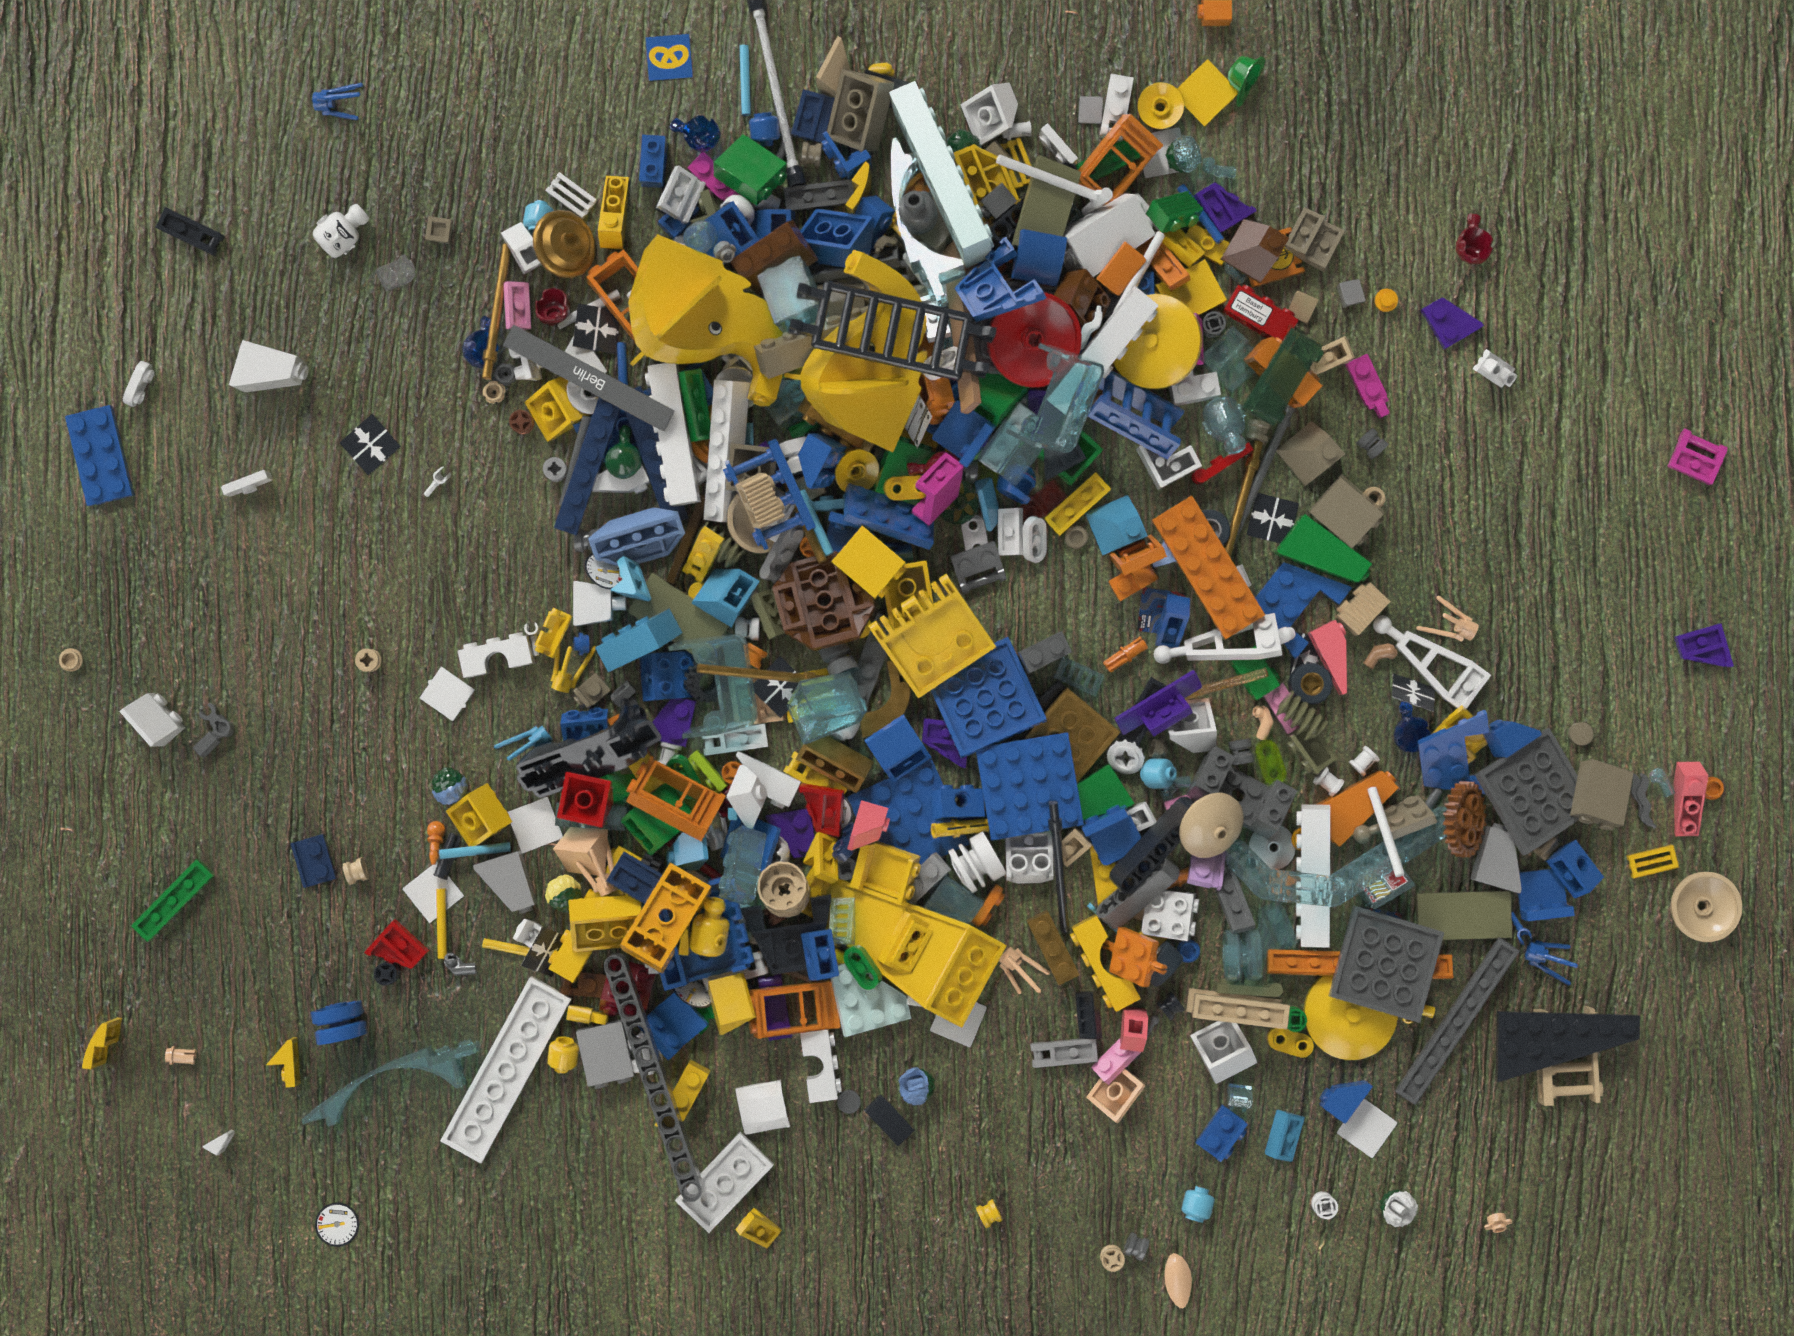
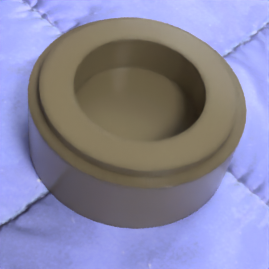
M1076 525L1070 527L1065 532L1064 540L1068 547L1080 549L1087 543L1088 534L1083 527Z
M1577 722L1569 728L1568 737L1575 745H1587L1593 739V729L1587 723Z

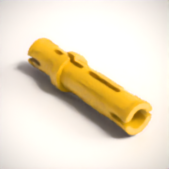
M987 818L963 821L952 819L950 822L931 824V835L933 838L946 836L958 838L964 834L980 833L982 831L990 832ZM982 824H984V826H981V827H972V828L970 827V826H973V825H982ZM962 827V829H954V830H948V829H947V828Z

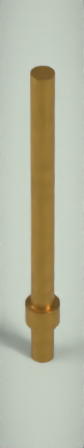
M507 244L502 245L487 347L483 351L482 360L484 361L482 378L486 380H491L493 364L497 360L496 344L504 299V283L507 280L511 254Z
M1257 440L1254 441L1253 451H1251L1250 457H1247L1245 463L1246 472L1230 524V536L1224 545L1230 558L1254 474L1259 469L1261 462L1259 457L1263 442Z
M697 664L696 669L697 673L797 682L802 683L804 686H814V684L831 686L832 684L830 676L815 675L814 672H804L801 674Z

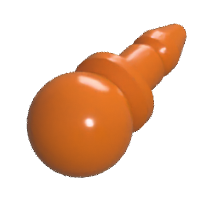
M433 821L427 827V834L429 836L427 842L430 843L429 857L432 865H435L437 862L439 847L444 842L442 837L446 832L444 824L439 821Z

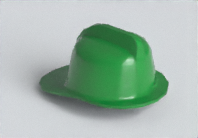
M1241 56L1230 68L1228 80L1230 85L1238 91L1237 107L1242 106L1252 86L1262 73L1265 65L1264 57L1261 56L1258 59Z

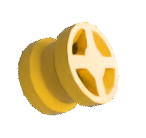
M993 1199L989 1200L985 1206L979 1205L976 1207L986 1229L991 1226V1223L1003 1220Z

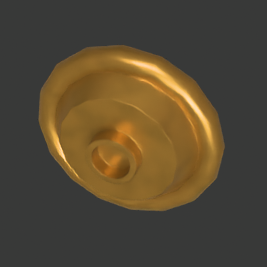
M555 210L546 213L537 222L533 232V248L537 259L547 271L558 277L574 278L583 275L591 267L596 255L595 239L591 229L582 218L570 211Z

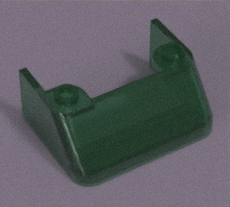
M1290 323L1287 334L1246 401L1242 400L1241 410L1272 426L1276 422L1280 424L1287 414L1284 411L1285 407L1313 362L1318 363L1325 352L1322 350L1323 343Z

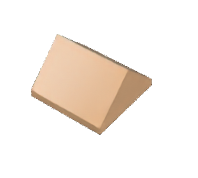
M570 826L553 848L567 872L582 874L576 865V862L579 861L590 875L599 876L589 852L593 849L605 874L608 829Z
M1125 1068L1109 1085L1100 1078L1086 1098L1118 1124L1146 1085L1141 1079Z

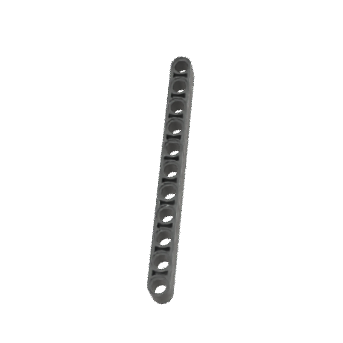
M615 953L605 960L604 970L681 1196L688 1202H695L702 1195L704 1184L628 960L623 954ZM612 959L620 960L622 964L621 970L615 971L611 968L610 962ZM620 981L628 983V993L619 991L618 983ZM631 1003L636 1006V1015H629L626 1012L625 1007L627 1004ZM635 1026L642 1027L645 1031L644 1037H636L633 1033V1028ZM649 1049L652 1052V1059H643L641 1050ZM650 1071H656L660 1075L659 1082L650 1081L648 1078ZM664 1094L668 1099L667 1104L661 1105L657 1103L656 1095ZM671 1116L674 1118L675 1126L667 1127L663 1121L664 1117ZM671 1140H681L683 1148L679 1150L674 1149L671 1145ZM682 1161L688 1162L691 1170L688 1172L681 1171L679 1163ZM688 1184H695L698 1188V1193H688L686 1186Z

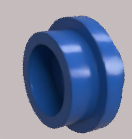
M578 632V637L573 639L574 651H578L579 656H583V653H589V636L583 635L582 632Z
M1193 940L1181 941L1176 949L1183 956V962L1186 963L1194 962L1200 954V948Z

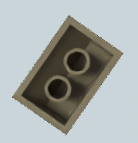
M842 69L827 129L831 139L862 152L864 150H867V152L878 151L891 100L889 92L893 91L894 82L874 75Z

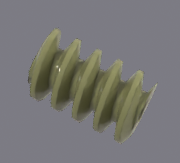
M708 521L704 526L709 528L710 521ZM715 525L709 529L716 533L718 526ZM723 530L718 535L724 538L725 531ZM732 536L724 539L717 554L719 555L717 559L719 564L726 560V569L734 566L746 551L744 548L738 550L739 545L737 543L731 544Z
M1292 690L1279 704L1276 715L1279 716L1285 713L1284 722L1292 719L1290 727L1300 726L1297 734L1305 731L1306 736L1304 740L1306 741L1316 737L1326 727L1328 720L1321 722L1322 715L1314 716V708L1306 711L1308 703L1303 702L1299 704L1301 697L1298 695L1292 698L1294 694Z

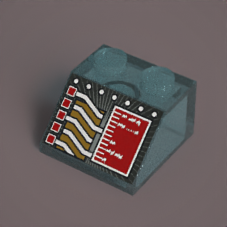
M1388 857L1378 861L1375 864L1377 867L1371 871L1365 869L1355 875L1357 879L1352 881L1364 904L1373 909L1380 907L1415 886L1405 870L1403 876H1395Z

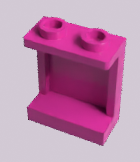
M945 452L916 482L915 487L923 492L926 497L912 509V513L930 525L958 497L964 466Z

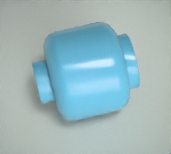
M536 200L525 207L523 225L532 236L537 222L546 213L554 211L545 201Z
M1152 758L1147 760L1142 766L1140 776L1148 788L1167 789L1176 779L1177 771L1170 760Z
M1195 1186V1190L1186 1191L1181 1208L1182 1212L1186 1214L1185 1218L1203 1223L1204 1219L1207 1220L1211 1217L1215 1199L1213 1196L1208 1195V1189Z

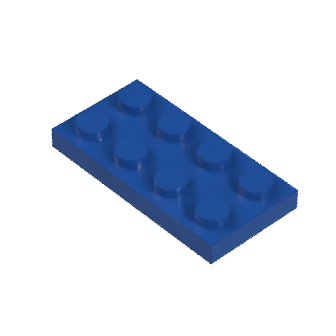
M107 405L65 416L87 506L91 507L134 496L113 406Z
M851 483L847 485L845 489L844 521L928 550L934 544V521L928 525L912 513L914 505L900 500L889 499L884 494Z

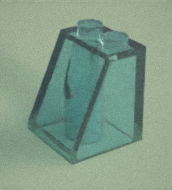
M800 256L789 258L785 263L776 267H770L764 273L757 275L774 324L783 333L789 331L791 318L808 324L815 323L819 301L796 298L799 282L817 288L807 264Z
M850 671L799 681L787 704L803 745L860 723L867 711L866 702L861 698L857 682L853 679Z

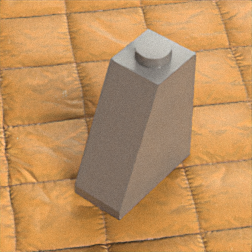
M1493 823V827L1485 826V835H1482V843H1480L1470 879L1521 893L1522 888L1514 840L1503 825Z
M521 850L473 865L474 870L512 912L519 910V914L531 911L533 910L532 905L538 903Z

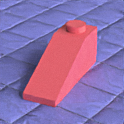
M1332 620L1308 632L1307 635L1324 668L1330 673L1332 683L1338 695H1343L1347 693L1346 639L1344 637L1346 631L1340 622L1337 623L1336 620Z

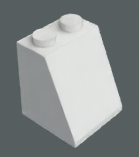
M242 340L229 385L242 392L301 385L302 380H305L308 375L309 368L307 367V362L298 356Z

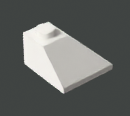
M1010 83L992 84L961 104L971 133L979 141V147L1012 128L1018 106Z
M1209 698L1186 700L1191 706L1193 713L1168 728L1169 737L1172 741L1193 753L1210 751L1216 746L1217 730Z
M740 765L727 794V799L749 831L753 829L768 793L758 777L745 765Z

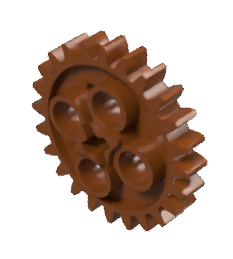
M1459 781V783H1456L1455 788H1451V795L1447 796L1449 803H1445L1447 810L1443 813L1445 816L1443 825L1446 826L1443 834L1447 835L1445 843H1449L1448 850H1451V854L1456 857H1471V855H1475V850H1479L1478 843H1482L1481 835H1485L1483 830L1484 826L1487 825L1485 822L1487 814L1484 813L1486 805L1483 804L1485 796H1481L1482 789H1479V785L1475 784V782Z

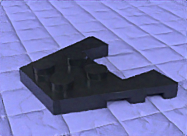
M831 894L810 897L813 922L765 929L761 905L741 908L742 915L773 975L807 970L801 934L826 929Z

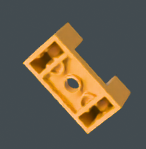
M670 863L620 944L621 949L663 974L675 954L674 949L696 912L700 913L706 898L710 896L711 886ZM670 910L673 913V918L669 922L661 921L659 918L661 911Z

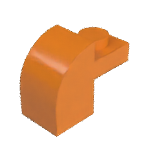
M1150 564L1125 576L1121 573L1109 580L1108 583L1120 602L1158 580L1159 577Z

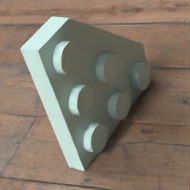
M845 963L838 965L839 976L832 977L831 983L845 1037L911 1019L909 1006L906 1004V995L883 981L872 990L863 989ZM869 973V977L874 979L873 975Z

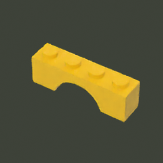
M1094 914L1072 926L1073 933L1070 936L1075 946L1080 945L1084 953L1081 954V957L1086 967L1091 966L1095 974L1091 976L1097 988L1103 987L1106 994L1102 997L1107 1007H1113L1117 1012L1140 1000L1141 998L1132 982L1112 975L1103 968L1100 961V950L1108 936L1097 915Z

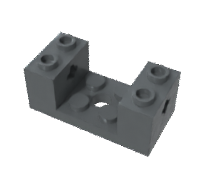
M1214 746L1204 756L1186 795L1197 801L1212 793H1225L1232 796V791H1239L1243 797L1242 801L1239 802L1244 815L1243 826L1266 839L1270 838L1280 829L1297 790L1279 780H1275L1269 787L1233 768L1231 765L1235 756Z

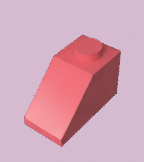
M861 800L848 844V850L852 851L880 839L881 832H886L890 818H886L888 808Z

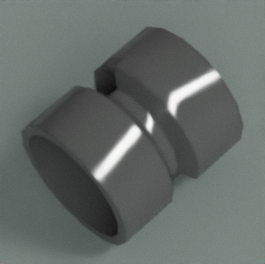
M847 642L819 650L823 662L829 664L827 670L832 681L845 679L859 670L854 656L849 655L851 649Z

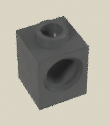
M1001 183L984 197L978 205L983 217L993 222L1017 200L1005 185Z

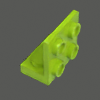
M696 750L690 755L688 760L703 786L718 794L728 786L727 782L724 781L700 750ZM684 798L683 801L693 810L698 800Z

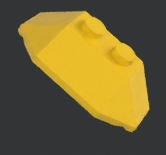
M975 144L954 152V162L956 166L959 165L962 169L965 186H970L975 205L1001 183L1005 185L1016 200L1019 199L1007 168L996 163L998 156L981 149ZM1012 213V219H1013V221H1014L1015 216H1016L1014 213ZM984 217L982 218L983 223H985L986 221H988L989 224L992 223L990 219L986 220ZM996 227L995 233L999 237L1001 236V231Z

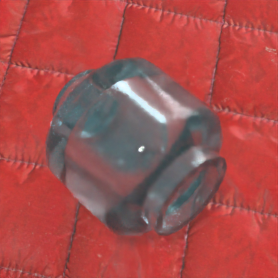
M698 220L685 230L683 235L684 244L687 247L705 253L717 243V230L710 222Z

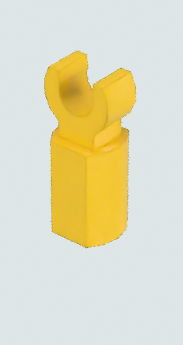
M570 1004L566 1020L586 1024L594 1022L605 1025L608 1022L609 1015L603 1012H595L593 1008Z

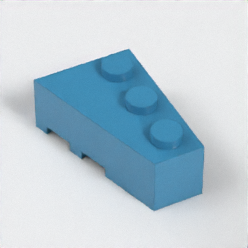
M670 608L651 618L646 616L636 621V626L634 627L630 624L618 630L619 634L616 636L614 633H611L601 639L603 643L595 647L608 672L662 647L683 633Z

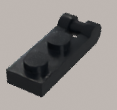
M167 207L164 208L155 226L158 230L214 257L218 253L217 247L219 243L223 242L225 235ZM206 235L212 237L208 245L203 243Z

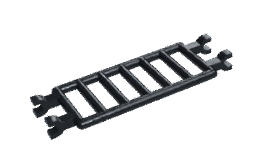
M832 281L824 282L822 289L799 282L796 298L819 301L815 325L791 318L788 334L812 337L811 346L813 348L956 381L961 379L963 372L985 379L990 363L965 360L969 337L979 338L985 342L992 343L997 328L972 324V314ZM831 292L846 295L836 343L821 340ZM855 297L869 300L859 348L845 345ZM879 302L893 305L883 354L869 351ZM902 308L916 311L906 359L892 356ZM925 313L939 316L930 365L916 362ZM949 319L963 322L953 370L939 367Z

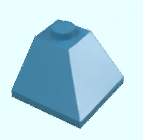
M1128 495L1085 513L1102 556L1148 536L1141 518Z
M683 832L669 848V851L666 852L667 864L672 863L684 871L699 870L709 859L706 834L702 841H699Z

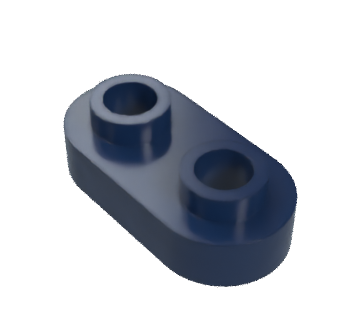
M853 822L848 823L844 827L842 837L833 846L832 856L840 863L846 861L855 851V849L852 851L847 849L854 827Z

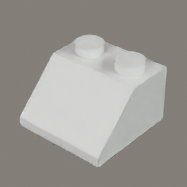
M147 693L119 711L150 747L165 746L185 728L181 723L183 720L175 711L171 712L166 706L167 701L158 693Z
M1217 1021L1190 1035L1216 1084L1257 1063L1252 1048L1237 1023Z

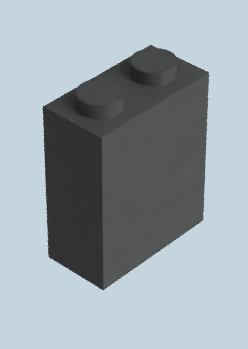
M1060 631L1018 652L1017 655L1028 674L1072 651L1063 632Z

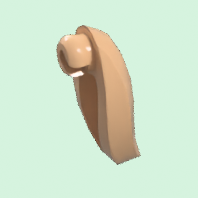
M1173 1253L1168 1257L1165 1265V1285L1175 1305L1179 1308H1184L1188 1303L1191 1293V1271L1184 1258Z

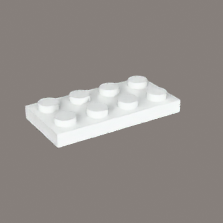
M739 1132L700 1173L704 1184V1190L700 1198L695 1202H688L680 1194L675 1201L710 1233L770 1170L774 1163L746 1136ZM690 1184L686 1188L690 1194L698 1193V1188L695 1184Z

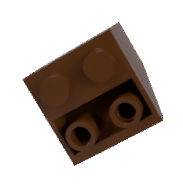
M1087 269L1064 273L1054 296L1062 299L1071 307L1079 321L1081 330L1083 325L1094 320L1097 306H1101L1103 319L1111 302L1109 296ZM1097 330L1092 332L1091 335H1096Z

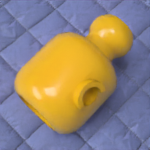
M707 897L704 902L705 913L698 914L693 919L689 947L698 955L717 957L725 951L730 924L725 917L721 916L726 908L723 899Z

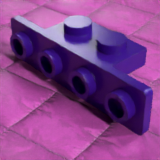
M1194 670L1190 671L1115 717L1121 733L1125 735L1144 724L1154 737L1192 714L1191 706L1184 698L1202 688Z

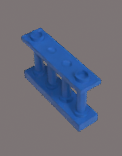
M1112 370L1106 378L1101 376L1096 385H1098L1099 389L1103 390V393L1089 409L1088 417L1168 460L1181 442L1180 438L1171 434V428L1181 418L1185 410L1149 390L1129 382L1125 377ZM1111 396L1123 401L1122 406L1111 401ZM1131 407L1143 412L1142 417L1131 412ZM1151 417L1161 422L1162 428L1151 423Z
M777 439L768 442L770 448L766 450V453L733 468L730 461L727 460L725 461L727 468L723 469L727 481H733L734 485L739 483L736 476L769 461L771 463L777 462L780 470H777L776 474L770 477L773 479L774 484L786 482L789 491L780 499L784 506L796 504L799 512L795 514V517L764 531L755 528L756 532H753L752 535L757 546L762 544L764 550L769 549L766 542L767 539L800 525L801 527L805 525L807 531L816 527Z

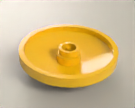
M1150 294L1147 296L1158 304L1156 308L1158 313L1150 322L1146 321L1142 325L1141 329L1143 331L1135 341L1131 339L1125 346L1128 348L1127 352L1120 360L1116 358L1113 363L1118 372L1129 382L1143 388L1162 389L1179 383L1194 369L1201 354L1202 332L1195 314L1183 302L1167 295Z
M1321 975L1310 987L1303 1007V1012L1307 1016L1305 1027L1313 1042L1327 1054L1344 1060H1359L1376 1054L1391 1039L1398 1017L1329 997L1334 976Z

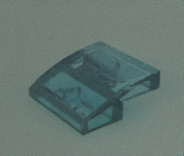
M1232 325L1204 353V365L1211 373L1217 372L1218 380L1233 393L1254 373V370L1243 361L1254 348Z
M1005 419L977 458L1016 486L1041 453L1043 447Z

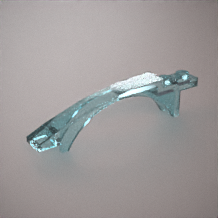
M895 137L892 139L891 148L892 195L901 240L913 274L919 273L922 282H927L930 287L927 289V293L931 302L936 301L937 306L946 307L948 304L942 285L965 277L964 265L961 259L943 256L924 247L910 234L901 220L898 211L899 202L904 196L912 177L918 171V167L915 162L914 152L904 155L898 139Z
M468 1039L459 1042L458 1047L450 1049L449 1046L438 1048L435 1050L436 1054H434L432 1045L395 1058L346 1085L302 1119V1123L306 1124L326 1118L328 1126L335 1125L336 1122L340 1121L343 1109L357 1087L367 1078L389 1069H422L442 1077L455 1088L463 1087L467 1081L460 1058L478 1053L481 1050L479 1041L472 1043V1040Z

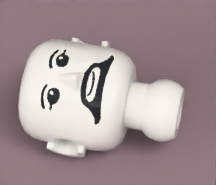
M358 204L352 205L345 216L340 212H333L329 216L326 214L316 223L318 226L313 230V237L331 257L337 258L343 254L346 255L352 248L356 247L354 244L359 239V232L356 228L359 225L366 224L369 216Z

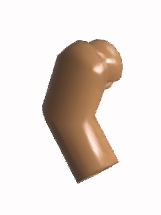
M1388 643L1374 646L1363 664L1373 669L1379 659H1394L1398 653L1394 645Z

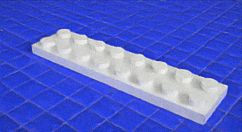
M530 976L440 1140L441 1142L479 1163L483 1162L572 999L571 997L561 994L557 989Z

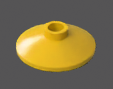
M1164 82L1154 83L1146 87L1138 100L1140 118L1146 125L1155 129H1166L1175 125L1180 120L1184 111V100L1179 90L1173 85ZM1162 104L1165 109L1158 111L1156 106Z
M856 449L846 453L835 469L837 485L844 492L849 483L869 490L875 484L879 474L878 461L873 454L866 450ZM857 466L856 471L851 472L852 469Z

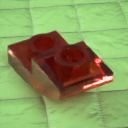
M1053 479L1033 495L1027 505L1022 504L1018 508H1023L1024 521L1031 516L1042 519L1068 498V495L1056 480Z

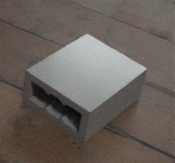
M621 1019L607 1022L605 1025L598 1024L580 1028L576 1031L588 1087L594 1085L595 1089L609 1086L608 1082L617 1080L618 1084L631 1081V1077L636 1073L633 1072V1056L629 1050L628 1037Z

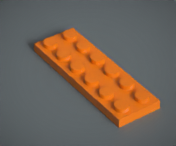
M1193 496L1188 497L1151 520L1224 640L1265 616V613Z

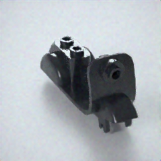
M626 697L620 698L621 711L619 718L613 725L580 740L571 738L559 743L549 742L535 747L525 754L516 765V769L519 772L516 778L524 790L533 791L539 798L546 797L562 791L566 772L599 778L634 764L647 755V747L661 740V734L655 725L647 719L646 712L642 707L636 704L631 705Z

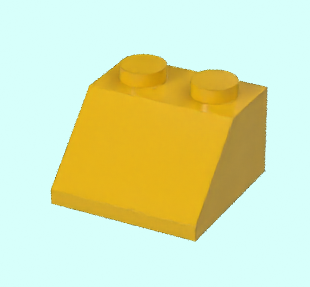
M563 377L548 381L525 401L527 408L547 442L574 428L573 424L581 421L582 416L589 417L591 415L582 413L572 406L567 396L568 380Z
M488 783L470 792L446 810L469 847L478 846L513 822Z

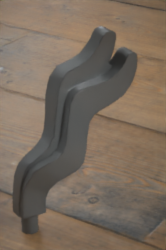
M1633 773L1630 794L1638 804V817L1643 823L1654 829L1657 825L1649 817L1651 804L1645 796L1649 786V779L1643 773L1639 774L1641 779Z

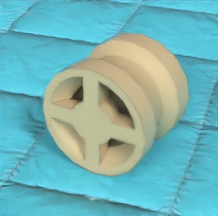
M362 649L357 653L355 663L360 670L373 672L380 668L382 657L374 649Z
M362 857L356 859L353 863H343L344 875L349 885L355 884L360 879L363 881L369 879L368 868Z
M1113 1244L1107 1245L1101 1250L1100 1260L1106 1270L1116 1272L1123 1267L1125 1258L1118 1246Z

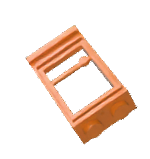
M1123 114L1079 168L1078 171L1081 172L1078 184L1095 191L1102 190L1089 175L1107 152L1112 149L1128 164L1130 170L1112 191L1113 197L1104 204L1106 205L1124 194L1157 151L1163 147V144L1132 114ZM1120 136L1141 155V158L1136 163L1130 162L1113 146Z
M623 249L619 253L615 251L610 254L606 259L607 262L602 266L596 265L588 271L587 283L635 342L631 325L623 316L629 312V307L620 312L600 287L601 283L624 266L635 279L638 267Z
M926 334L918 348V352L922 350L927 351V358L932 356L934 342L928 343ZM921 373L919 385L922 389L919 395L932 415L930 424H939L944 420L955 402L950 380L942 377L936 380H929Z
M653 756L650 757L647 764L642 762L636 773L639 778L637 780L632 779L626 790L630 793L626 802L702 841L726 795L710 790L654 760ZM650 776L683 792L681 798L676 801L675 807L643 790ZM686 794L698 800L690 815L679 809L683 805L682 801Z
M831 980L749 990L756 1015L755 1018L749 1021V1031L755 1038L762 1039L840 1028V1018ZM814 990L817 1024L806 1025L807 1019L804 1014L802 992ZM798 992L801 1014L800 1023L802 1026L767 1030L764 996Z

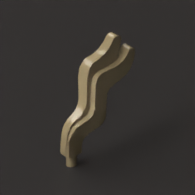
M893 234L890 237H880L876 241L874 249L875 254L878 255L882 251L883 246H898L902 250H908L911 246H908L900 236Z

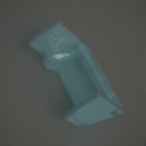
M1040 343L1038 348L1049 352L1047 367L1049 370L1054 371L1037 415L1031 414L1022 421L1020 431L1007 429L1005 433L1034 447L1068 453L1077 444L1104 375V366L1094 360L1059 347Z
M739 634L681 640L668 646L669 651L692 648L693 658L698 664L751 669L747 642ZM714 675L720 710L708 713L703 721L704 726L691 727L682 734L683 739L718 735L751 726L758 717L753 679Z

